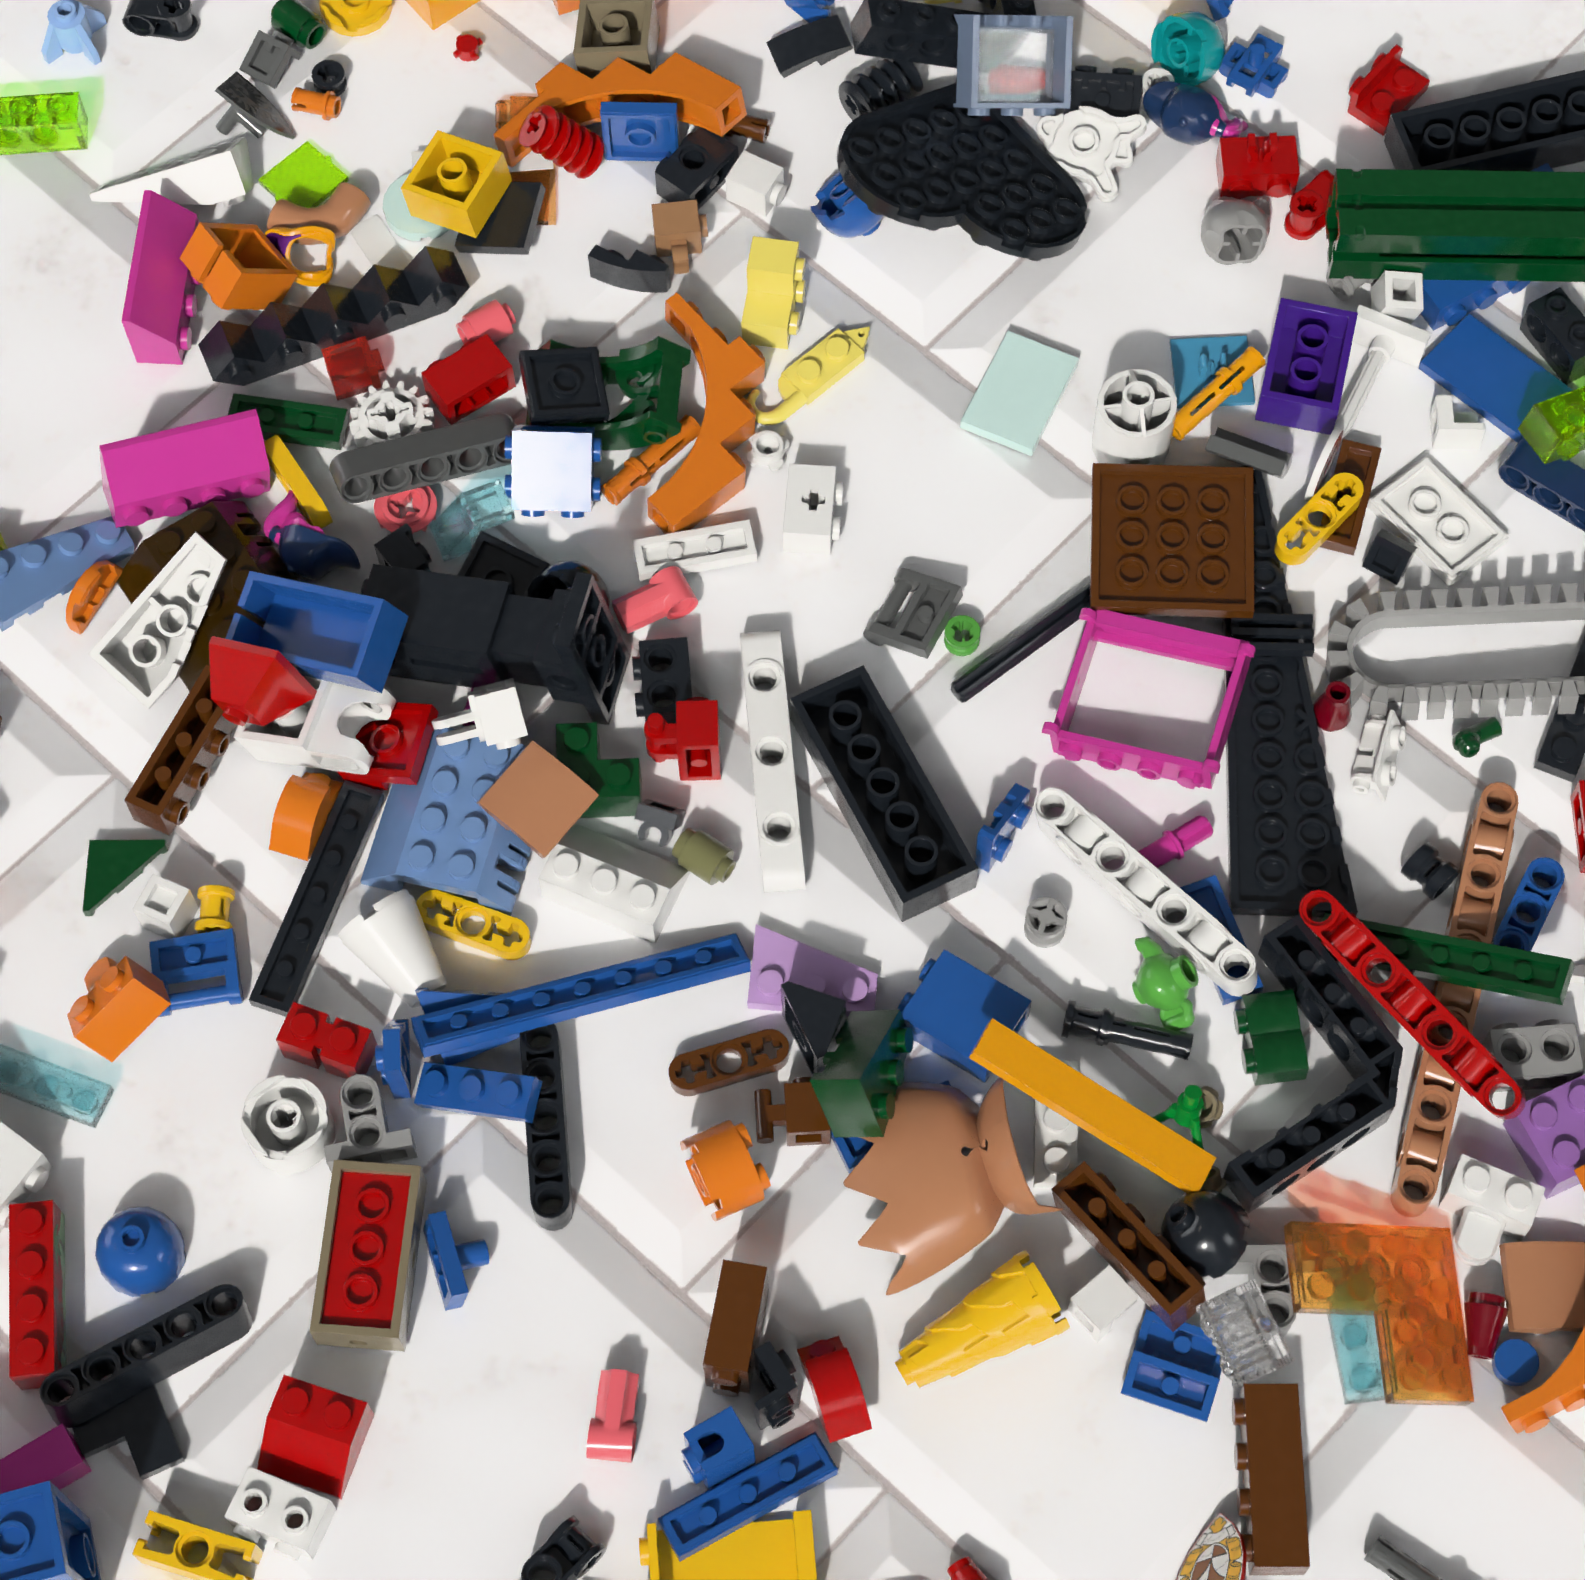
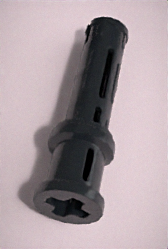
M1068 1001L1061 1037L1068 1038L1069 1035H1075L1095 1040L1096 1045L1103 1046V1044L1108 1045V1042H1113L1188 1060L1193 1042V1033L1175 1031L1147 1023L1127 1020L1114 1016L1115 1012H1111V1009L1108 1008L1097 1011L1077 1006L1076 1001Z

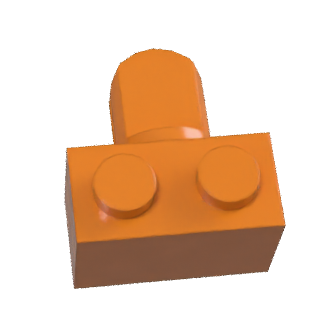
M125 956L118 964L111 958L103 957L88 970L84 978L88 994L79 997L74 1002L67 1017L74 1038L110 1062H113L171 1005L163 981L129 957Z

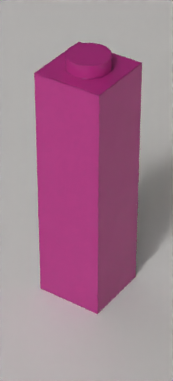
M62 1423L0 1459V1494L49 1480L61 1490L92 1470L87 1460L82 1456L73 1434Z

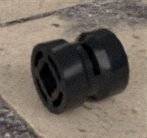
M1427 842L1408 859L1402 867L1401 873L1410 881H1417L1422 885V892L1431 900H1435L1452 884L1460 873V869L1451 861L1442 860L1439 857V851L1431 843Z

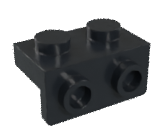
M768 1341L754 1349L756 1373L769 1393L754 1403L756 1423L760 1430L771 1426L772 1429H777L785 1425L795 1417L794 1410L799 1408L798 1386L793 1375L796 1373V1369L785 1350L781 1349L776 1352L771 1342Z

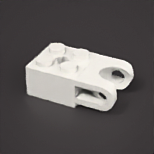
M303 676L317 691L314 699L265 726L247 722L245 726L238 725L234 734V738L256 760L365 775L370 770L374 756L368 753L364 745L356 739V735L364 725L371 721L388 720L392 714L396 699L386 689H383L381 694Z

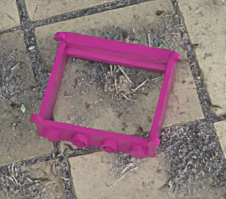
M1082 608L1079 619L1086 620L1087 622L1054 723L1044 722L1042 733L1050 735L1053 752L1064 756L1069 761H1079L1080 759L1093 761L1108 770L1127 769L1135 771L1140 776L1151 780H1158L1160 777L1174 780L1181 786L1189 789H1194L1195 787L1212 789L1216 774L1219 773L1221 767V757L1249 669L1251 657L1254 658L1256 648L1249 641L1108 610ZM1097 642L1232 671L1204 763L1069 732Z

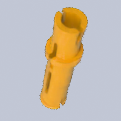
M1249 346L1228 367L1223 366L1215 373L1216 377L1176 413L1172 436L1181 441L1185 438V435L1208 417L1231 394L1237 395L1243 390L1242 385L1255 372L1266 365L1261 353L1254 347ZM1237 371L1240 372V374L1237 375L1229 384H1227L1223 389H1220V387L1228 379H1230ZM1207 398H1211V400L1208 401V402H1207L1200 410H1198L1193 416L1190 415V414H1191L1199 405H1201Z

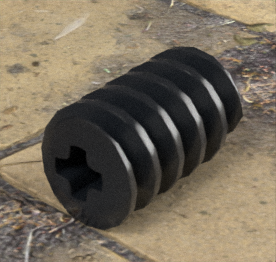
M880 59L875 66L867 67L863 74L857 73L851 78V81L842 82L839 85L838 93L844 110L853 121L861 116V114L874 111V108L877 110L886 107L887 103L885 100L890 105L898 103V93L904 99L910 98V86L916 92H920L923 89V82L913 62Z

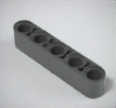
M492 414L342 452L332 459L329 470L341 498L348 503H361L512 464V459H505V436L512 435V430L516 424L508 414Z

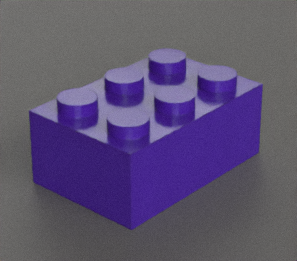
M1286 298L1280 299L1255 420L1331 435L1339 412L1358 312Z

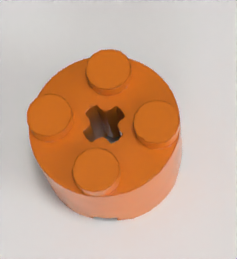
M726 1120L680 1141L682 1151L690 1148L692 1158L685 1162L701 1200L705 1206L713 1203L717 1209L716 1212L711 1214L715 1222L764 1200V1190L771 1187L763 1165L761 1163L754 1165L748 1148L752 1147L753 1144L742 1122L734 1125L730 1120Z

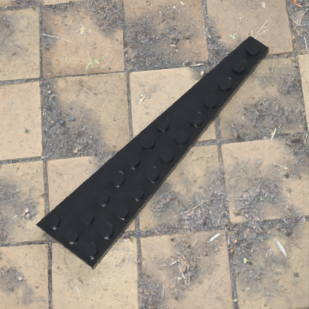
M1253 470L1254 613L1293 614L1285 589L1284 571L1274 550L1276 534L1271 525L1272 516L1261 471ZM1223 618V636L1230 637V618ZM1239 638L1249 642L1299 643L1298 639L1264 641L1263 639ZM1251 657L1249 669L1226 741L1229 907L1233 915H1300L1299 906L1301 900L1306 894L1315 890H1322L1331 894L1350 914L1353 913L1356 916L1358 913L1348 864H1345L1341 846V832L1336 823L1331 788L1328 786L1324 754L1318 740L1319 731L1302 657ZM1224 670L1225 694L1232 671ZM1327 902L1317 904L1312 910V917H1323L1324 913L1331 914V904Z

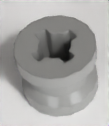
M1051 897L1037 898L1030 903L1026 910L1024 933L1030 943L1041 948L1053 947L1060 943L1065 934L1068 917L1063 904Z

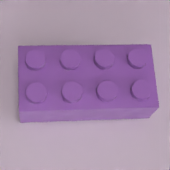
M1585 1075L1526 1101L1525 1108L1520 1115L1513 1119H1507L1503 1123L1536 1183L1546 1188L1543 1194L1546 1199L1581 1184L1574 1170L1585 1165Z

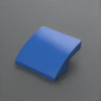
M1146 1309L1120 1394L1207 1423L1232 1337L1186 1322L1172 1332L1153 1311Z

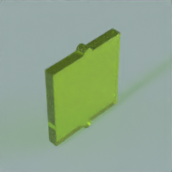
M308 141L258 179L259 184L275 198V202L283 198L307 208L317 207L332 195L339 183H347L349 181L348 176L332 163L330 156H324Z

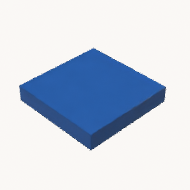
M601 102L600 116L605 160L661 161L665 157H670L680 147L677 103Z

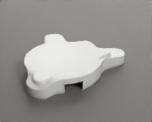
M1079 106V110L1071 111L1065 115L1061 113L1056 116H1044L1036 125L1037 136L1045 144L1047 153L1074 181L1090 185L1098 198L1103 202H1110L1118 195V186L1112 169L1116 166L1128 168L1132 165L1133 152L1131 144L1134 140L1144 135L1147 130L1146 118L1141 114L1115 117L1091 106Z

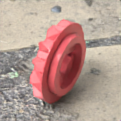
M427 485L376 498L374 512L381 528H385L392 533L407 523L413 534L420 530L426 532L428 524L436 520L438 504L433 490ZM412 500L415 512H407L401 518L398 506L405 507Z

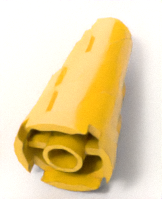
M1026 1250L1014 1255L1009 1261L993 1271L991 1278L969 1292L959 1304L925 1326L924 1332L898 1351L902 1358L894 1363L907 1386L916 1382L920 1388L948 1375L954 1377L991 1358L1007 1355L1027 1344L1033 1346L1050 1337L1060 1335L1070 1328L1065 1317L1054 1322V1319L1061 1316L1059 1312L1061 1308L1035 1263L1031 1262L1025 1267L1022 1266L1030 1261V1256Z

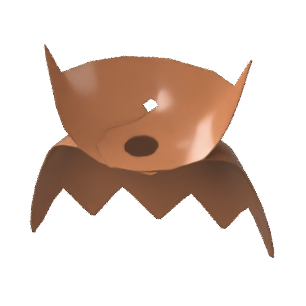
M999 1077L992 1084L984 1096L980 1107L960 1089L953 1086L903 1081V1084L897 1088L894 1098L895 1113L893 1118L888 1120L884 1137H859L874 1144L844 1180L843 1184L847 1188L872 1196L888 1204L861 1237L858 1244L863 1247L906 1255L901 1268L891 1280L886 1295L895 1294L916 1285L964 1256L992 1233L1004 1207L1017 1214L1024 1215L1063 1210V1208L1039 1205L1026 1183L1008 1121L1003 1089L1004 1080ZM963 1147L972 1149L968 1156L962 1154Z

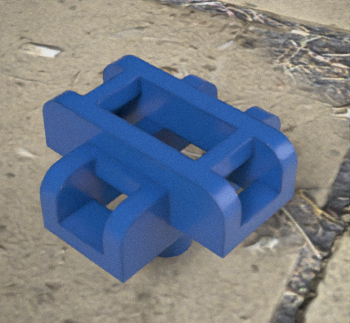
M1258 33L1248 48L1234 42L1224 55L1219 72L1227 77L1226 85L1233 87L1236 84L1246 89L1245 95L1251 98L1255 93L1266 98H1273L1279 85L1286 80L1289 69L1277 64L1282 55L1283 45ZM1265 52L1270 54L1268 58L1264 57ZM1247 68L1255 72L1256 74L1255 76H1252L1244 72L1243 70Z

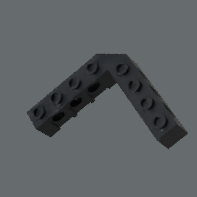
M864 0L850 23L855 54L957 68L958 25L954 14L1036 15L1034 0H978L982 2L984 13L903 0ZM980 32L979 72L988 73L991 68H996L1009 55L1014 54L1023 44L1029 33Z
M1299 914L1264 935L1258 955L1285 990L1293 989L1297 1006L1347 1069L1354 1081L1347 1085L1344 1093L1324 1106L1320 1103L1312 1108L1310 1115L1289 1129L1285 1126L1279 1129L1275 1138L1254 1152H1251L1249 1149L1227 1164L1223 1178L1248 1214L1385 1124L1396 1104L1397 1082L1403 1047L1315 934L1304 923Z

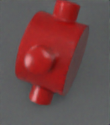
M469 34L459 35L456 38L457 50L453 52V56L456 59L459 57L467 62L477 61L479 59V46L483 44L481 38L476 39V37Z

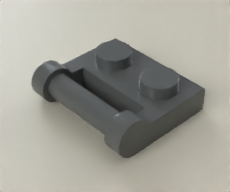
M900 568L894 577L895 586L875 621L868 623L863 636L875 645L883 646L885 644L928 659L960 602L963 592L959 585L907 568ZM916 590L895 629L890 627L908 593Z

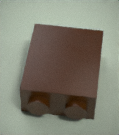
M723 1259L703 1360L706 1386L713 1387L712 1391L718 1395L738 1397L739 1392L750 1394L755 1368L754 1349L759 1346L769 1293L768 1269L765 1266Z

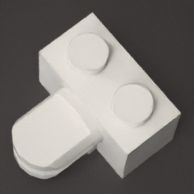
M513 678L473 688V691L467 692L471 709L441 716L431 721L435 730L471 721L475 722L474 725L451 730L436 736L439 746L479 736L480 742L486 741L487 746L496 744L497 750L521 744L520 737L528 735Z
M1461 1154L1452 1169L1438 1207L1461 1217L1452 1242L1453 1253L1466 1265L1479 1266L1484 1265L1493 1257L1502 1234L1521 1242L1532 1227L1546 1188Z

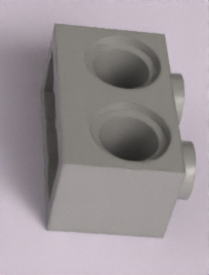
M1556 1019L1544 1020L1530 1027H1518L1516 1023H1503L1489 1030L1482 1043L1504 1066L1503 1069L1522 1090L1559 1087L1582 1076L1584 1073L1575 1023L1561 1024V1021ZM1544 1046L1557 1048L1562 1058L1550 1057L1545 1052ZM1509 1049L1514 1051L1520 1061L1511 1062L1502 1055L1501 1050ZM1500 1087L1495 1092L1514 1090L1510 1087Z

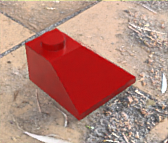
M216 636L211 637L209 641L211 699L224 711L222 716L229 722L239 726H245L246 722L265 726L314 699L317 693L316 689L280 651Z

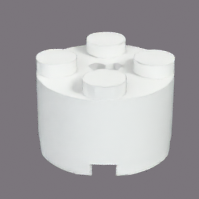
M285 1075L273 1076L257 1084L247 1095L242 1112L241 1130L253 1154L265 1167L284 1176L302 1172L315 1166L325 1157V1145L334 1144L335 1127L333 1117L321 1091L309 1080L301 1077H286ZM288 1120L292 1124L287 1128L282 1126Z

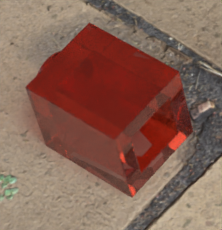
M366 336L321 349L337 401L369 392L368 387L370 386L376 389L382 388L378 373L385 371L378 348L371 350Z

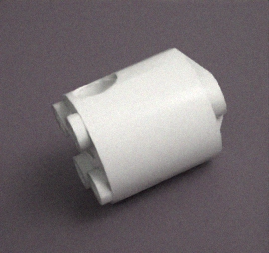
M1128 369L1115 373L1104 382L1098 394L1092 433V450L1099 463L1164 465L1169 453L1174 428L1177 397L1171 385L1160 375L1143 369Z

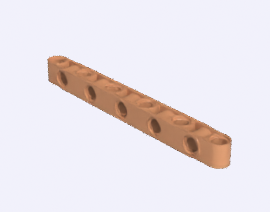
M1495 782L1486 786L1473 812L1461 857L1460 873L1457 876L1445 931L1446 936L1489 944L1492 942L1519 804L1516 791L1506 783ZM1496 803L1503 808L1504 812H1496L1488 804ZM1471 877H1482L1488 882L1489 886H1480ZM1434 981L1432 994L1472 1034L1481 989ZM1441 1024L1433 1029L1431 1040L1434 1045L1443 1046L1450 1042L1451 1039L1444 1038L1438 1031V1028L1441 1027L1452 1030L1450 1025ZM1420 1046L1398 1146L1395 1162L1396 1171L1390 1196L1393 1208L1405 1217H1416L1424 1213L1435 1196L1439 1177L1446 1159L1461 1086L1422 1046ZM1429 1105L1436 1108L1440 1118L1433 1119L1427 1117L1422 1112L1421 1106ZM1414 1185L1422 1191L1423 1198L1419 1200L1410 1198L1405 1193L1403 1186Z

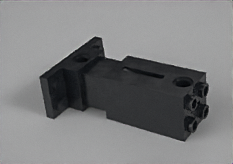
M373 564L369 578L363 581L361 594L384 599L409 616L388 676L470 688L513 678L514 683L547 687L553 700L583 704L593 722L609 725L630 653L593 574L576 572L572 587H568L567 590L555 589L552 600L516 595L510 582Z

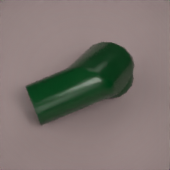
M1491 717L1461 729L1452 738L1453 748L1459 751L1460 755L1465 758L1473 757L1479 752L1480 744L1501 736L1502 728L1495 717Z

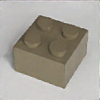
M580 0L573 51L577 70L593 79L619 57L651 74L656 69L660 32L654 0Z

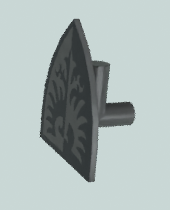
M237 71L216 88L215 92L231 104L230 108L216 124L217 130L222 134L228 135L237 122H239L258 139L267 129L292 140L295 138L288 123L276 107Z

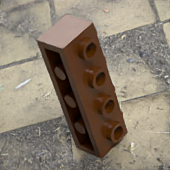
M207 664L124 799L135 821L168 836L171 835L176 825H181L187 818L192 798L197 790L201 791L206 786L210 777V768L217 756L221 757L226 752L230 743V734L236 724L229 722L222 716L224 711L211 699L210 666Z
M1083 1161L1051 1189L1055 1206L1063 1208L1060 1212L1172 1332L1206 1304L1204 1292L1206 1283L1200 1274L1190 1265L1185 1267L1171 1253V1246L1166 1238L1160 1233L1154 1235L1144 1224L1146 1220L1140 1211L1130 1202L1125 1204L1115 1194V1186L1101 1171L1095 1173Z
M1298 1383L1243 1384L1238 1394L1239 1398H1232L1233 1425H1240L1241 1442L1234 1445V1463L1236 1470H1243L1244 1488L1237 1489L1238 1516L1246 1517V1534L1241 1535L1244 1539L1249 1575H1305L1310 1568Z

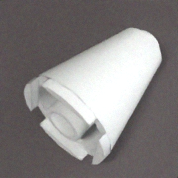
M403 889L373 904L374 910L364 917L360 913L343 927L338 936L342 943L413 1009L421 1006L415 992L416 989L429 988V990L442 991L447 986V982L415 899L409 891Z

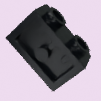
M1075 66V71H1072L1070 109H1064V115L1071 111L1079 110V106L1095 107L1115 117L1139 114L1142 75H1134V70L1128 68H1113L1112 73L1097 72V67Z

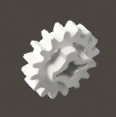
M383 381V389L379 391L373 386L368 387L370 396L366 398L358 395L356 399L359 408L350 409L352 421L349 422V426L358 448L434 429L435 415L433 408L430 406L428 396H420L417 386H413L408 391L405 390L404 381H399L396 388H390L388 381Z

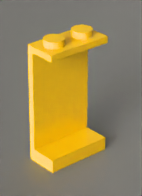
M811 1510L793 1511V1519L751 1522L679 1562L663 1531L657 1530L656 1523L647 1524V1537L639 1538L641 1566L649 1565L650 1580H817Z

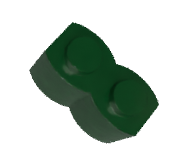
M1293 989L1243 995L1239 1009H1234L1233 1015L1237 1035L1244 1034L1247 1048L1241 1050L1244 1073L1252 1074L1255 1086L1306 1079L1309 1070L1308 1057Z

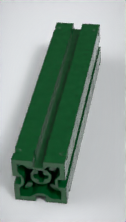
M1336 169L1332 183V196H1329L1325 211L1326 239H1328L1329 243L1327 250L1328 278L1344 279L1346 276H1352L1354 279H1379L1382 273L1387 270L1422 273L1423 280L1585 282V172L1361 169L1358 172L1352 169Z

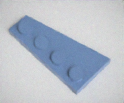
M110 516L0 551L1 631L3 632L13 626L14 620L25 613L31 615L43 608L44 602L57 594L65 595L73 590L77 580L86 569L96 562L108 560L116 564L132 555L135 544L125 526L116 528L114 520Z

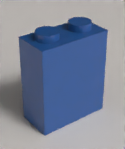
M944 949L937 960L932 958L928 960L919 975L918 980L922 983L914 994L911 992L905 994L897 1010H900L906 1027L911 1028L914 1041L985 1083L992 1072L971 1060L969 1056L986 1025L993 1018L1015 1033H1018L1029 1017L1032 1001Z

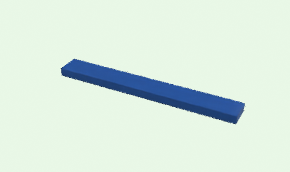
M737 933L412 1017V1029L422 1055L426 1058L751 972V961Z

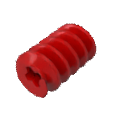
M542 105L534 109L524 120L520 128L519 143L522 146L530 147L534 153L542 154L546 160H553L556 166L564 167L568 173H575V176L579 179L591 176L598 169L604 154L602 138L575 120L569 119L565 114L558 112L550 105Z

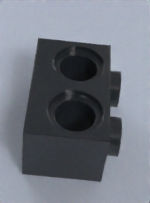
M1559 287L1528 305L1520 330L1561 381L1568 385L1585 375V316L1562 288Z
M687 637L639 641L640 656L632 657L634 681L642 680V692L635 693L637 717H645L646 722L650 714L659 713L667 723H676V701H686L692 697ZM658 663H667L670 665L667 669L664 670H656L652 668L654 665ZM661 699L673 701L671 705L665 707L655 704Z

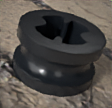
M324 60L314 66L311 77L316 92L326 93L329 90L334 91L336 96H340L345 91L347 80L344 68L339 62ZM327 76H335V80L331 78V82H324L323 78L328 80Z

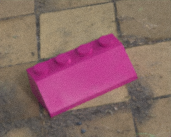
M144 190L121 321L137 363L183 365L185 350H190L192 345L191 327H189L190 317H196L197 297L194 294L195 286L201 285V283L191 276L190 270L180 260V256L197 228L199 219L196 213L152 190Z
M256 409L99 445L103 491L116 528L127 525L138 526L147 520L164 516H179L185 511L201 508L212 501H230L242 497L253 498L263 492L270 491V467Z

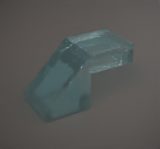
M500 479L461 493L430 525L431 533L444 562L469 553L478 537V532H481V530L484 531L515 519L513 508Z

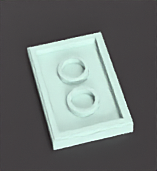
M1008 330L961 419L960 428L1032 456L1078 366L1079 358Z

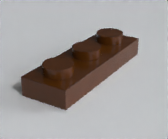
M1343 439L1334 475L1343 472L1354 474L1362 481L1364 492L1358 508L1320 546L1321 548L1354 556L1382 448ZM1349 489L1343 492L1338 490L1333 504L1337 507L1338 501L1346 494L1351 495V491ZM1323 513L1320 526L1330 523V519L1325 513Z

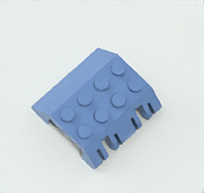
M450 727L434 729L417 785L392 784L360 880L361 884L397 892L403 889L405 882L476 898L479 905L511 916L516 902L514 895L518 894L521 884L496 868L500 864L513 871H525L528 863L526 858L530 856L532 849L511 830L507 831L477 804V801L526 746L519 744L514 747L497 750L496 744L487 746L486 741L480 742L479 736L439 746L436 736L455 729Z

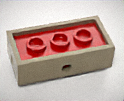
M334 1160L309 1331L317 1345L405 1352L427 1180L421 1166Z

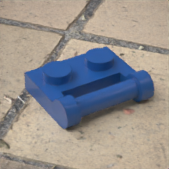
M233 928L149 942L152 974L163 981L171 1005L158 1017L170 1016L174 1010L228 1001L230 1005L244 1002L236 934ZM225 975L226 985L169 994V984Z

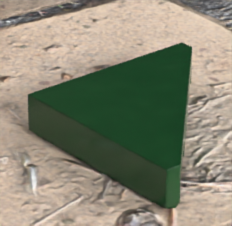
M166 839L89 840L82 910L84 915L93 916L95 910L115 892L117 894L120 893L142 874V869L157 856L168 851Z

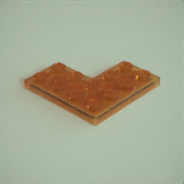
M1290 1221L1283 1226L1293 1313L1374 1316L1386 1404L1466 1406L1474 1402L1450 1228Z

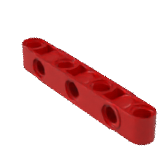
M1315 890L1306 894L1300 902V917L1322 940L1321 943L1471 1097L1474 1096L1497 1118L1507 1120L1520 1115L1525 1108V1093L1503 1069L1504 1066L1353 913L1350 914L1326 891ZM1322 902L1330 903L1332 911L1329 918L1323 922L1313 921V908ZM1378 963H1389L1392 969L1390 978L1384 983H1373L1371 971ZM1441 1024L1450 1025L1453 1030L1450 1042L1443 1046L1434 1045L1431 1040L1433 1029ZM1500 1087H1510L1515 1092L1514 1103L1507 1109H1496L1492 1101L1493 1094Z

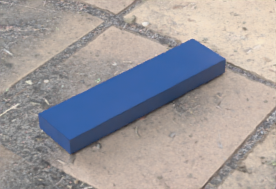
M815 1431L657 1518L658 1524L679 1562L834 1477L838 1474V1468Z

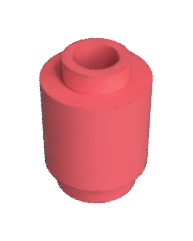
M494 299L462 316V321L456 324V329L463 344L470 340H477L485 334H488L492 341L496 343L513 334L512 325L516 323V319L507 303L500 304Z

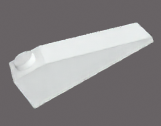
M240 137L198 151L199 154L188 159L189 162L183 164L182 160L175 159L155 168L153 174L141 171L98 186L89 195L92 201L142 203L144 190H152L177 204L212 205L223 202L224 207L238 204L246 200L244 195L253 188L246 137Z
M195 532L88 653L89 656L148 709L158 701L177 679L227 559L201 535Z

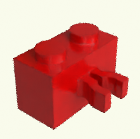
M1277 132L1269 133V136L1256 137L1255 133H1248L1247 137L1220 138L1216 155L1219 197L1227 196L1243 199L1251 196L1279 198L1286 195H1294L1300 174L1295 135L1277 136Z

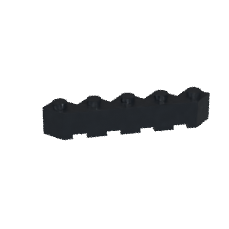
M424 246L404 270L374 264L352 289L322 283L302 307L270 302L250 326L218 321L198 346L213 381L246 386L339 352L355 343L358 345L448 312L450 308L457 304L458 300L470 286L454 252Z

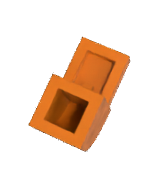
M306 772L302 777L292 775L287 781L276 806L269 850L308 861L326 824L327 814L332 810L343 782L333 780L323 773Z

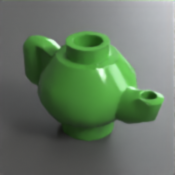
M1149 936L1136 938L1135 945L1137 950L1142 953L1144 961L1136 975V980L1132 983L1135 997L1141 1004L1147 1003L1151 1007L1160 1009L1159 1017L1164 1028L1180 1031L1192 1026L1195 1015L1193 1004L1188 999L1189 989L1197 986L1199 981L1193 962L1186 955H1180L1175 958L1171 954L1165 953L1162 947Z

